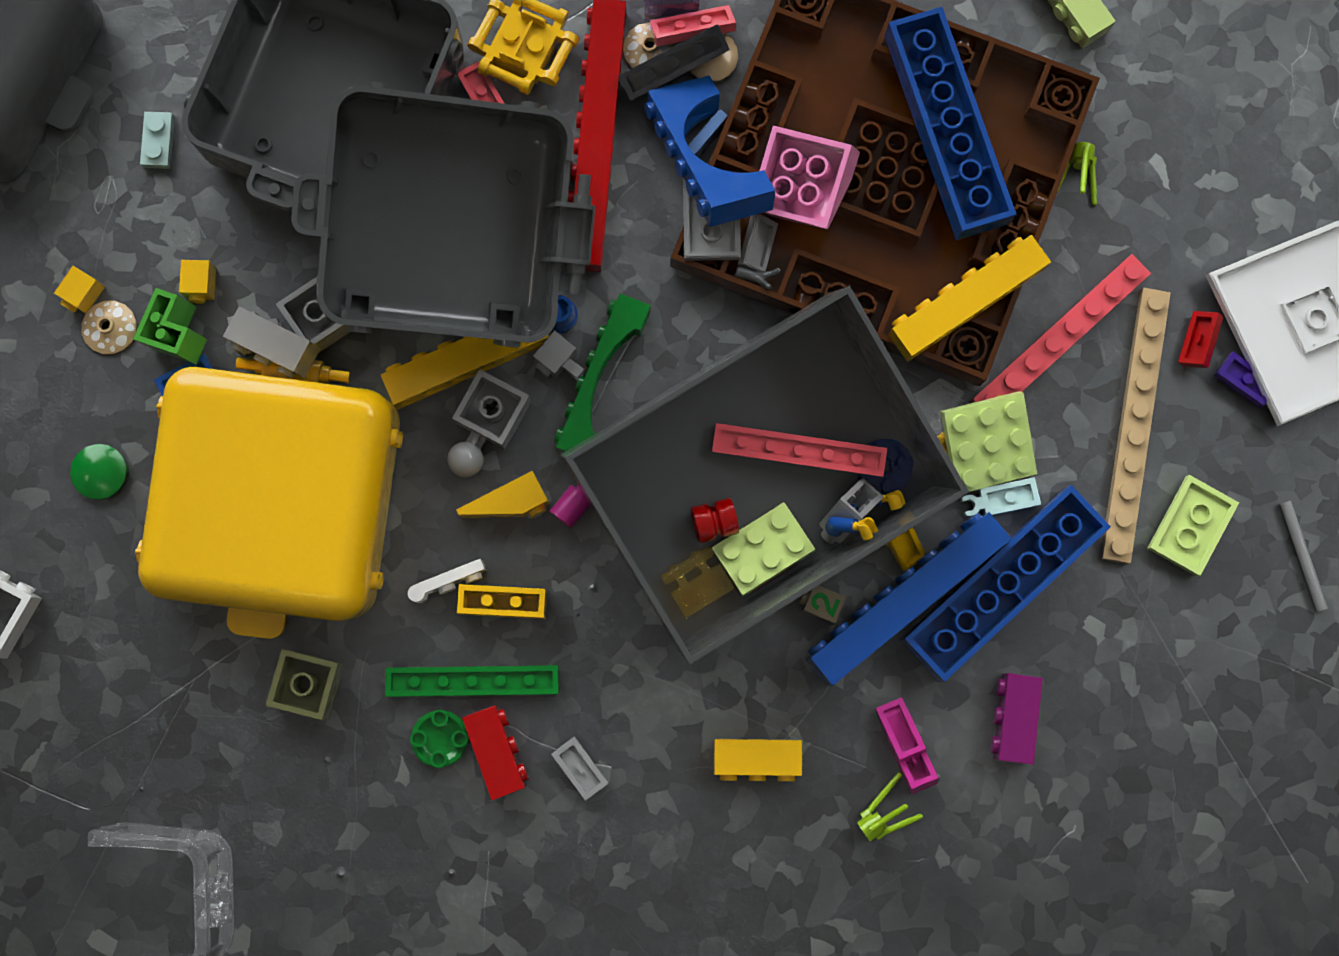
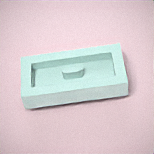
M144 112L140 165L143 168L171 169L175 116L172 113Z

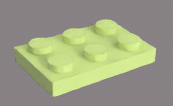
M1191 475L1186 476L1147 549L1196 577L1201 576L1239 502Z
M784 502L740 529L739 534L729 536L712 547L713 552L743 597L816 550Z

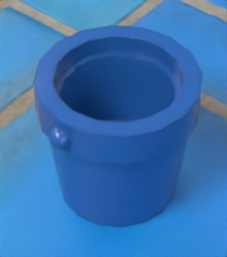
M558 295L557 320L552 332L555 330L558 334L567 333L574 328L578 320V312L572 301L563 295Z

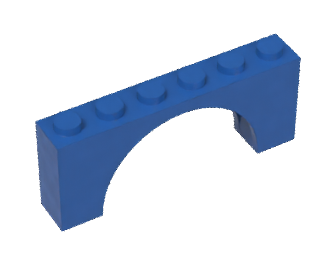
M705 76L648 90V103H645V113L649 120L652 119L655 124L658 138L663 139L668 157L673 158L678 176L684 178L689 196L694 197L697 202L699 215L705 217L709 227L773 210L775 189L764 170L751 173L721 170L700 160L688 147L685 141L688 132L700 121L715 115L719 109L720 93L711 77Z

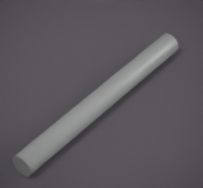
M1292 502L1281 503L1280 506L1316 611L1328 609Z

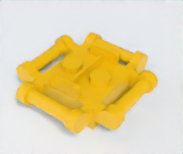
M490 0L487 6L489 10L475 37H471L467 44L470 50L484 56L479 63L477 73L483 76L490 75L517 87L525 95H529L534 84H538L539 81L550 86H556L560 79L558 75L571 49L575 48L579 41V37L575 33L563 31L569 11L562 8L557 10L537 0H513L511 7L506 6L500 0ZM522 8H528L534 12H537L543 16L555 20L553 26L547 24L545 18H542ZM499 15L505 19L489 46L484 41ZM558 43H562L549 70H545Z

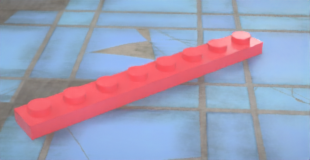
M1131 254L976 395L971 402L994 398L999 394L1006 395L1025 390L1151 273Z

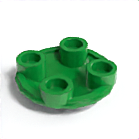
M104 444L85 447L74 458L70 470L72 484L76 490L87 498L106 500L120 490L129 474V467L119 451Z
M436 710L428 712L419 718L413 727L410 742L412 750L420 761L427 766L441 768L450 766L460 760L467 748L468 733L463 721L457 715L449 711Z

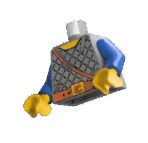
M862 478L839 499L819 523L823 529L821 532L822 538L831 544L835 543V541L841 543L850 533H856L859 530L863 540L872 539V533H877L878 529L872 518L865 517L875 506H883L884 502H888L890 510L902 508L906 504L902 492L895 490L884 495L883 492H878Z

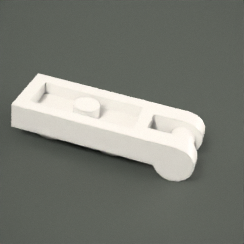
M475 560L411 586L408 590V597L413 602L424 603L427 601L429 594L439 591L440 595L455 590V584L466 581V584H470L482 579L481 574L487 572L483 560Z

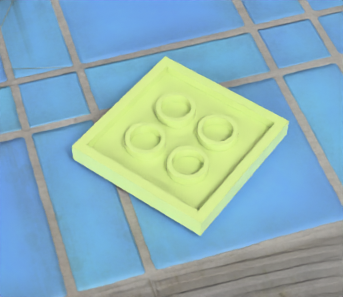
M1018 391L940 411L948 456L969 492L1037 474L1023 392Z

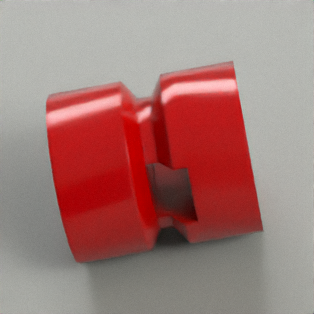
M730 497L714 501L712 507L702 504L690 508L693 527L700 544L715 540L718 534L723 538L739 534L737 515Z

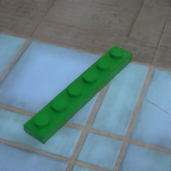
M559 665L386 668L385 697L559 694Z

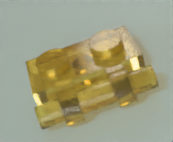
M709 546L700 552L699 550L694 551L690 554V558L679 565L673 564L668 567L669 571L660 576L665 585L676 580L680 586L670 593L685 618L735 589L720 563L711 568L707 565L706 561L715 556ZM698 566L701 574L687 582L684 574Z

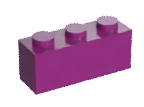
M1003 673L1002 679H998L996 694L1000 696L999 707H995L993 714V723L997 724L996 736H992L990 742V752L994 753L993 759L1034 765L1043 678Z

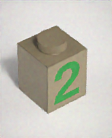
M818 585L802 595L799 603L804 606L801 612L833 625L836 624L846 597Z

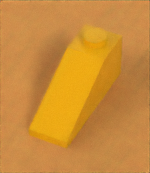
M530 471L456 509V511L462 518L525 517L529 514L533 518L545 512V506L550 503L534 472Z

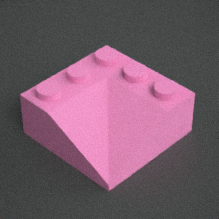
M773 126L760 171H765L775 189L773 210L760 214L828 229L852 180L860 151L850 144Z

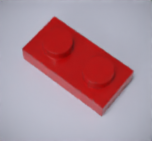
M1193 311L1178 363L1185 367L1209 368L1223 321V316L1220 313Z

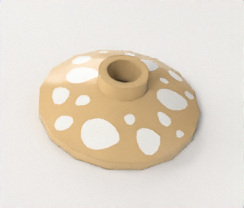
M650 22L639 24L629 31L624 39L623 53L626 62L633 68L676 46V43L657 47L650 29ZM653 42L655 45L652 48H647L645 43Z
M103 301L95 304L86 312L82 321L81 333L85 343L93 351L103 355H115L126 350L133 343V338L137 331V320L134 313L125 304L117 301ZM106 321H109V322H110L109 328L106 329V330H103V329H102L103 323L106 322Z

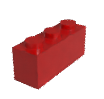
M494 705L462 717L491 800L527 787L525 781L529 780V776L524 763L519 765L515 754L519 752L515 737H509L505 726L510 724L505 710H499L498 705Z

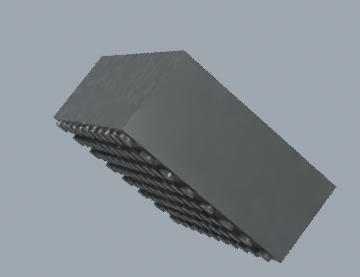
M850 286L824 295L560 454L677 650L689 664L697 661L969 493ZM716 423L887 448L884 476L879 477L712 452ZM862 478L878 492H883L884 495L895 490L902 492L906 502L902 508L890 510L888 502H884L883 506H875L865 517L872 518L878 529L877 533H872V539L863 540L859 530L856 533H850L841 543L835 541V543L831 544L822 538L821 532L823 529L819 523L839 499ZM730 497L735 508L740 530L784 502L816 550L799 561L798 565L754 593L743 597L712 550L713 546L728 537L723 538L718 534L715 540L700 544L693 527L690 508L702 504L712 507L714 501Z

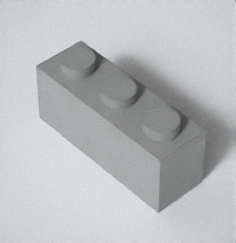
M240 306L223 335L224 338L232 342L231 348L244 355L249 350L255 353L253 359L266 366H270L271 362L279 365L277 371L291 378L295 374L305 378L321 349L311 341Z

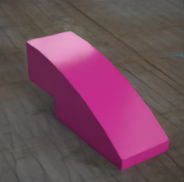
M901 697L877 707L876 712L911 795L938 784V776L926 753L924 742L903 698Z

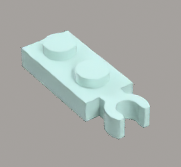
M1035 477L978 490V498L974 495H965L960 499V502L969 501L973 505L971 511L963 513L964 517H972L979 510H983L984 515L990 512L993 516L1041 505Z

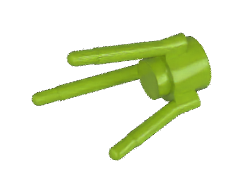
M1089 142L1075 143L1058 191L1071 163H1073L1075 169L1081 170L1080 193L1085 194L1089 169L1091 203L1095 206L1097 205L1095 168L1097 158L1094 156L1095 145Z
M900 772L890 780L869 807L860 813L862 819L857 824L870 842L875 838L880 840L885 835L923 818L922 814H917L887 827V822L908 809L907 804H903L883 818H881L878 812L872 815V812L902 777Z

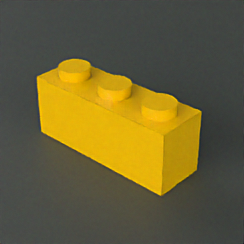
M459 584L457 614L546 619L548 591L540 588Z
M714 739V775H720V780L736 781L737 775H749V781H766V775L778 776V781H795V776H802V740Z

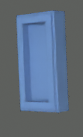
M722 110L717 111L688 145L698 158L723 130L728 115Z

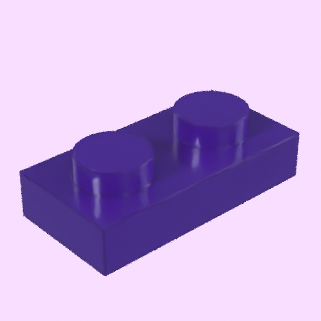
M1233 351L1229 353L1214 376L1257 407L1261 408L1266 404L1267 399L1265 395H1262L1255 381L1249 362Z

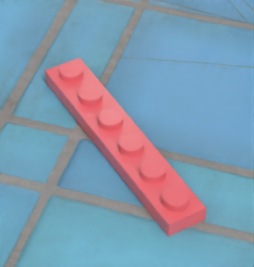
M716 423L712 452L883 477L887 448Z

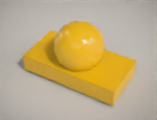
M913 527L885 544L890 548L898 566L903 571L914 566L926 554Z

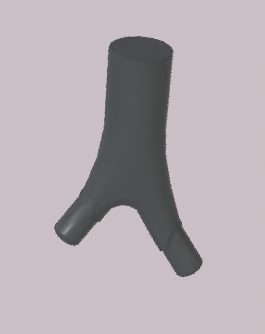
M737 266L735 277L770 289L771 284L765 279L780 273V269L776 268L771 271L762 272Z

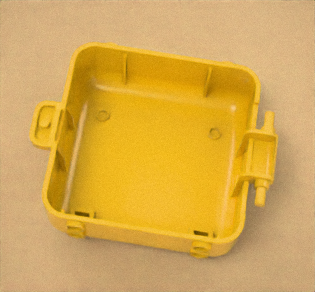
M237 357L236 368L253 370L255 374L201 367L183 368L169 378L165 385L163 396L160 397L159 403L156 405V408H158V418L160 419L143 538L135 550V553H137L136 559L139 563L138 576L142 586L148 593L160 599L229 607L227 626L234 634L267 639L279 637L286 629L288 615L332 621H344L364 615L373 606L377 589H382L384 573L380 572L388 508L396 450L402 447L403 432L399 431L400 418L395 406L388 399L373 390L325 384L330 383V381L349 383L351 372L332 370L331 366H324V362L314 360L305 378L297 374L293 378L288 377L277 371L279 365L271 362L270 366H266L255 359Z

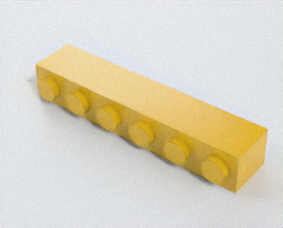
M1030 235L1024 240L1018 237L1007 246L1008 251L1002 255L996 252L984 261L986 266L978 271L975 267L961 276L962 282L956 286L952 283L948 284L938 292V298L932 302L929 298L915 307L917 312L909 317L904 314L892 322L893 328L888 335L906 361L909 362L1044 271L1051 261L1034 237Z
M547 335L535 342H521L520 347L493 344L494 339L463 336V339L454 343L452 340L441 343L437 346L438 350L431 353H418L408 363L403 365L401 363L393 364L385 369V373L380 375L393 405L399 410L476 376L479 369L486 372L540 348L549 336Z

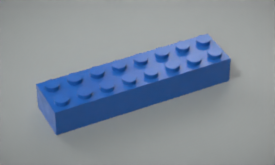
M943 7L889 22L884 37L956 241L1009 225L1016 216V211Z
M1072 485L1062 489L1011 537L1012 539L984 561L904 635L900 641L938 682H945L1111 526Z
M990 512L983 516L977 513L960 526L963 530L961 533L955 531L948 535L938 544L941 547L939 551H936L934 548L917 561L920 565L917 569H914L912 566L895 579L898 583L895 587L889 585L873 597L876 600L873 605L870 606L867 603L851 615L854 618L851 623L842 622L830 632L832 636L827 642L824 639L820 640L808 650L810 656L805 660L826 686L836 684L1012 539Z

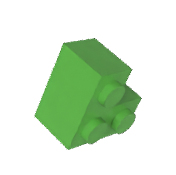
M155 288L133 340L154 351L195 365L207 341L206 338L188 328L197 306L176 294Z

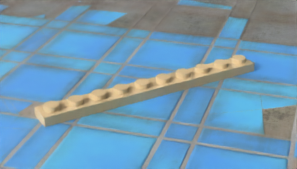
M1144 287L1140 290L1106 522L1111 527L1103 535L1100 555L1102 560L1124 564L1131 563L1171 292Z

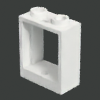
M0 570V588L22 599L0 636V658L7 659L42 598L33 594L36 590L35 588L23 582H19L17 585L9 581L11 576Z

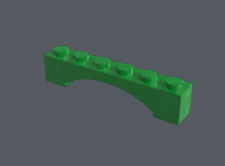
M619 293L617 300H611L606 314L610 316L607 325H601L596 340L600 341L596 351H590L585 364L589 367L586 376L581 375L577 382L575 391L579 393L575 402L570 401L565 411L564 417L568 418L564 428H558L554 442L557 443L556 449L558 452L563 453L595 434L592 428V406L599 379L616 351L633 336L641 337L651 313V305Z

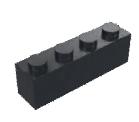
M717 24L618 76L632 101L648 93V90H653L730 49Z

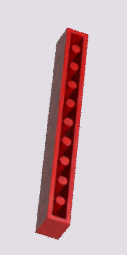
M593 0V8H588L587 25H591L590 34L585 33L584 50L588 51V59L582 60L581 76H586L585 86L580 85L579 102H583L582 112L577 111L576 128H580V138L574 139L573 154L578 155L577 164H572L571 181H575L574 191H569L568 202L574 203V195L578 193L579 174L591 175L589 196H592L591 205L596 207L590 265L585 266V271L590 272L602 271L620 86L618 75L621 74L627 15L626 1Z

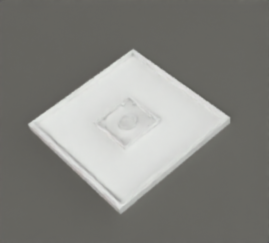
M1339 220L1206 275L1244 358L1251 366L1255 381L1262 395H1265L1267 399L1266 404L1277 426L1339 400Z

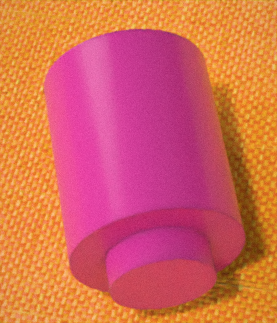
M570 485L551 508L550 512L572 529L590 504L578 485L576 487Z

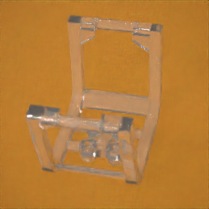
M135 822L116 823L115 825L103 826L89 831L88 847H135L180 851L188 855L193 865L194 954L187 956H224L227 953L234 937L233 860L230 846L224 837L213 831ZM217 854L218 874H213L209 877L207 857ZM219 927V941L210 948V928Z

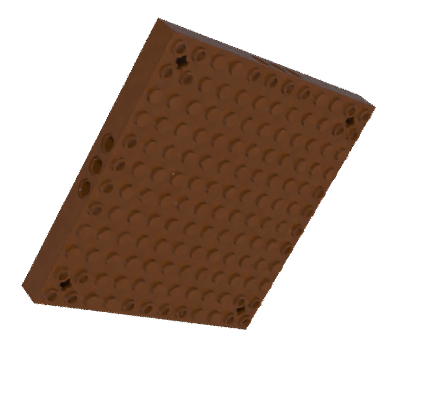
M775 0L709 165L721 170L738 173L760 171L772 127L777 126L854 146L860 151L852 180L828 229L763 215L778 223L766 271L779 268L780 273L765 279L771 284L770 289L735 277L739 260L684 261V226L670 257V267L791 314H795L828 293L850 286L887 351L904 357L888 335L893 328L892 322L904 314L909 317L917 312L915 307L929 298L932 302L938 298V292L948 284L952 283L956 286L962 282L961 276L975 267L978 271L986 266L984 261L996 252L1002 255L1008 251L1007 246L1018 237L1024 240L1032 235L1037 243L1039 242L1100 78L948 21L1016 211V216L1009 225L956 241L884 37L889 22L924 11L895 0ZM804 1L808 2L806 6L802 5ZM1058 97L1062 99L1061 103L1057 101ZM751 216L740 219L741 250ZM1022 285L911 360L981 386L988 378ZM964 343L969 345L968 350L970 351L968 354L962 352Z

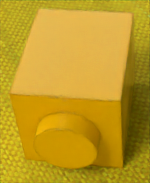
M181 260L179 293L188 299V302L203 304L205 300H215L216 267L209 260Z
M72 266L54 294L62 299L60 304L73 313L79 309L86 314L105 286L80 269Z

